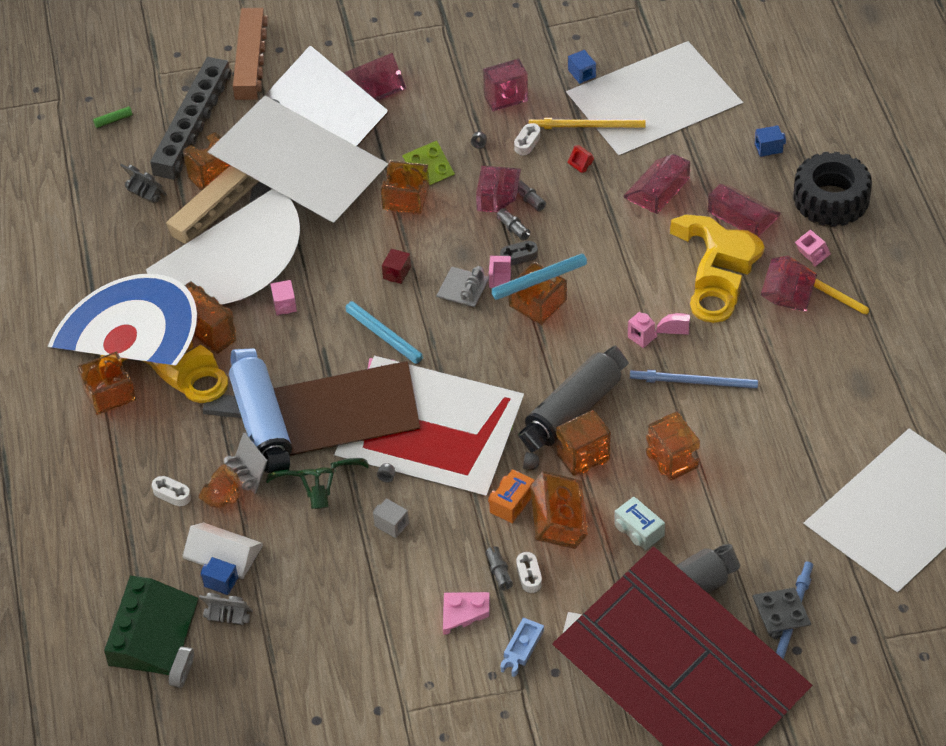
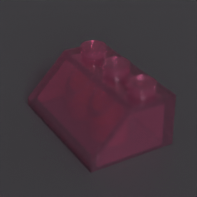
M393 53L343 72L376 101L406 89Z
M676 154L657 159L624 194V198L658 214L690 178V161Z
M720 183L708 195L709 213L740 230H747L758 237L780 216L779 211L730 185Z

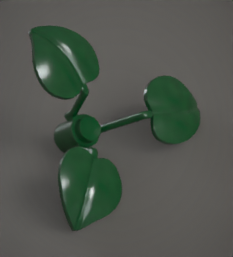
M348 458L330 463L331 468L275 471L268 474L266 484L281 476H298L304 484L307 498L310 497L311 509L328 508V496L330 495L333 475L336 472L335 468L342 465H360L368 469L369 466L368 461L364 458ZM330 473L325 489V485L319 484V476ZM306 475L315 476V486L311 487L312 491L306 481Z

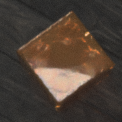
M216 132L206 137L210 141L208 148L198 150L191 145L183 150L187 176L201 191L230 166L228 163L208 153L221 139Z
M389 160L387 180H383L381 186L382 209L421 214L429 188L428 165Z
M533 262L517 278L543 269V266ZM557 276L556 281L549 279L509 295V306L542 325L567 301V280Z
M117 351L77 366L82 386L96 415L136 400L132 379L128 372H125Z
M594 410L556 427V435L563 445L562 449L557 445V456L572 476L580 473L584 474L590 468L598 464L603 465L610 459L611 431Z
M677 411L648 425V434L646 435L648 448H646V454L650 460L654 459L662 475H666L672 481L699 467V458L694 459L691 454L700 448V440Z

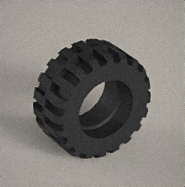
M829 151L823 152L821 155L815 154L811 156V159L807 158L797 169L793 200L795 201L796 208L805 218L808 217L809 221L813 223L816 221L822 226H825V224L831 225V227H836L839 224L844 226L849 222L853 223L858 220L868 209L872 177L868 168L861 164V161L857 158H851L849 154L845 153L843 155L835 151L834 153H829ZM837 186L845 191L828 192L820 189V187Z

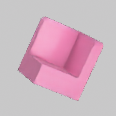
M490 256L489 288H494L510 281L511 256Z

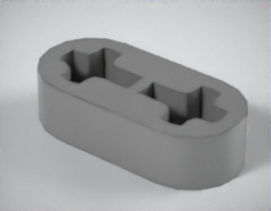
M180 647L169 674L170 686L183 687L193 663V648Z

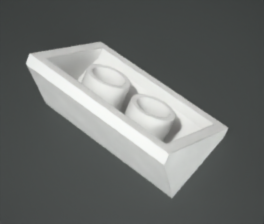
M203 522L190 526L183 559L204 566L208 564L211 557L236 565L238 578L243 579L261 550L263 543Z

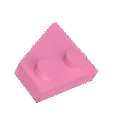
M489 592L444 593L443 634L451 633V629L460 625L466 627L476 620L480 621L489 617Z

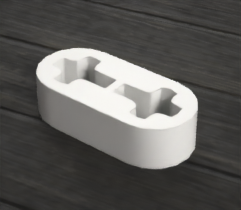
M530 123L525 125L516 137L514 149L517 154L527 155L533 150L540 139V127L537 124Z
M159 476L152 482L154 495L176 506L187 505L191 500L189 488L180 482L166 476Z
M530 552L520 553L517 556L516 562L521 586L528 593L538 592L542 587V577L537 559ZM527 561L530 564V568L526 569V565L523 562ZM532 576V579L535 583L531 584L530 581H528V577Z

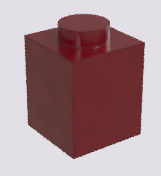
M391 248L382 264L383 279L402 284L411 268L410 253Z

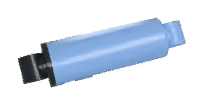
M254 348L234 349L231 351L230 356L231 368L229 378L247 436L267 460L264 469L265 473L289 470V455L292 452V445L266 364L263 360L257 358Z

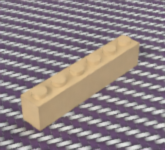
M230 165L166 222L171 236L187 244L198 237L259 181Z

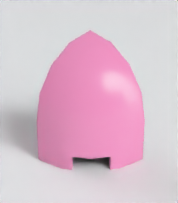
M675 313L667 315L658 323L655 333L689 335L690 314Z

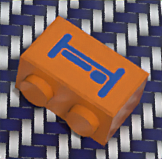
M512 469L508 476L505 475L502 478L498 489L490 494L488 498L490 513L513 524L534 496L535 480Z

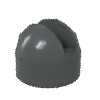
M481 131L475 132L471 138L472 146L478 149L485 147L487 142L486 134Z
M526 452L523 469H536L539 466V457L534 453Z
M390 463L382 464L377 472L378 479L383 482H392L395 476L394 466Z

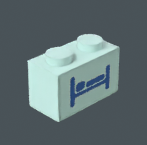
M632 497L615 510L614 524L616 528L628 535L635 545H639L645 551L665 536V522L637 498Z

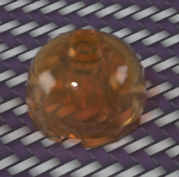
M223 464L213 473L209 484L206 483L199 494V499L214 508L225 507L229 502L233 505L240 496V493H238L240 479L237 473L231 467Z

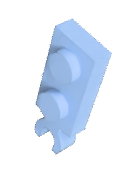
M526 618L522 619L504 651V658L506 659L500 665L502 673L507 667H512L511 673L515 677L518 674V664L526 665L544 632V625Z

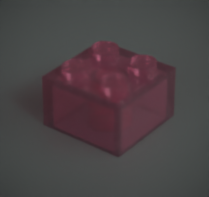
M519 58L483 69L484 97L492 112L528 101V73Z

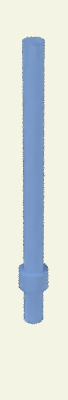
M648 369L647 372L630 370V379L647 380V382L651 383L665 381L758 388V380L659 373L656 370Z
M805 562L802 573L798 576L795 584L801 602L805 591L810 586V575L813 569V563ZM793 629L783 630L776 651L782 659L785 657Z

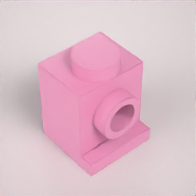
M809 230L795 242L799 252L812 262L815 267L831 255L825 241L812 230Z
M638 312L628 321V338L642 348L657 337L655 322L648 314Z

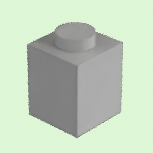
M387 498L381 505H377L373 511L374 526L394 538H397L409 524L408 510Z

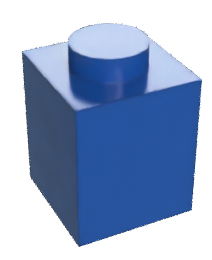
M585 50L568 56V71L580 84L596 77V63Z
M778 125L755 130V146L760 157L783 153L786 137L784 133H781Z
M211 557L208 564H205L201 570L204 587L225 595L230 593L238 580L236 565Z

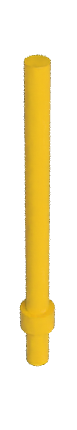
M552 118L529 120V124H537L539 127H544V129H552V127H646V120H552Z

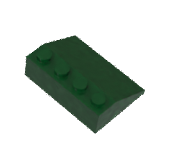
M130 575L104 649L108 666L169 675L180 647L185 645L199 601L198 597L152 578Z

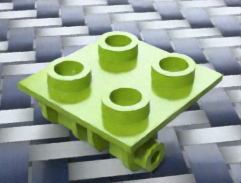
M437 140L402 155L406 162L403 164L405 170H410L420 189L455 175Z

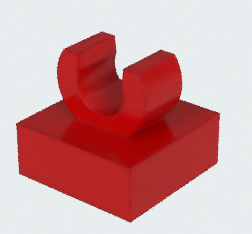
M576 145L567 163L583 173L587 171L589 165H592L594 157L583 147Z

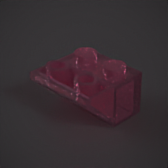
M481 166L476 192L477 211L498 212L500 209L516 201L521 169Z
M789 255L772 258L761 296L775 305L807 311L817 273Z

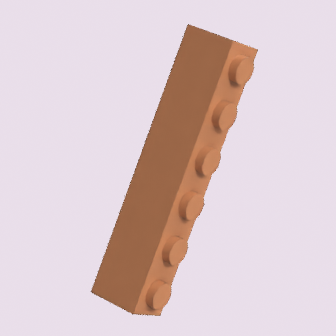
M241 8L233 80L235 100H258V92L262 91V82L260 78H263V67L261 65H264V54L262 52L266 51V44L263 40L267 39V29L265 27H268V16L264 15V8Z

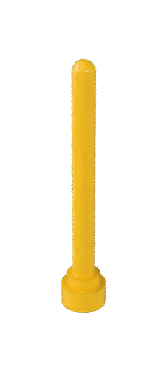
M786 259L780 269L781 274L787 277L795 276L865 315L869 313L867 306L801 271L794 261Z

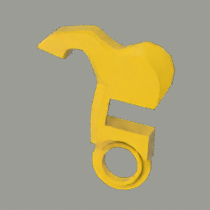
M687 214L671 219L670 234L685 241H689L692 236H700L704 239L707 248L696 275L695 292L690 301L692 313L704 322L717 323L725 321L734 313V307L737 305L742 275L714 268L712 265L748 275L752 270V264L762 257L765 250L763 241L757 235L747 230L725 229L711 217ZM714 296L722 299L725 306L717 311H709L700 305V301L706 297Z
M192 340L186 352L193 348ZM202 345L184 354L176 366L143 361L149 364L165 382L184 393L186 398L193 402L207 403L221 397L228 388V377L225 372L218 368L213 353ZM101 355L98 364L101 378L104 380L122 372L121 364L127 358ZM205 376H211L218 380L217 384L209 390L199 391L193 388L195 381Z

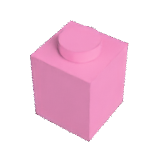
M291 280L272 283L271 291L276 315L297 312Z

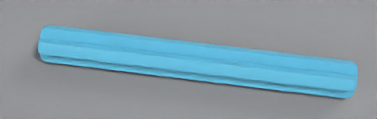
M581 253L492 288V295L495 300L585 266L587 258Z
M350 301L346 305V312L413 363L418 364L422 361L421 352L355 302Z

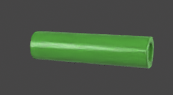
M128 106L93 119L95 127L98 128L133 114Z

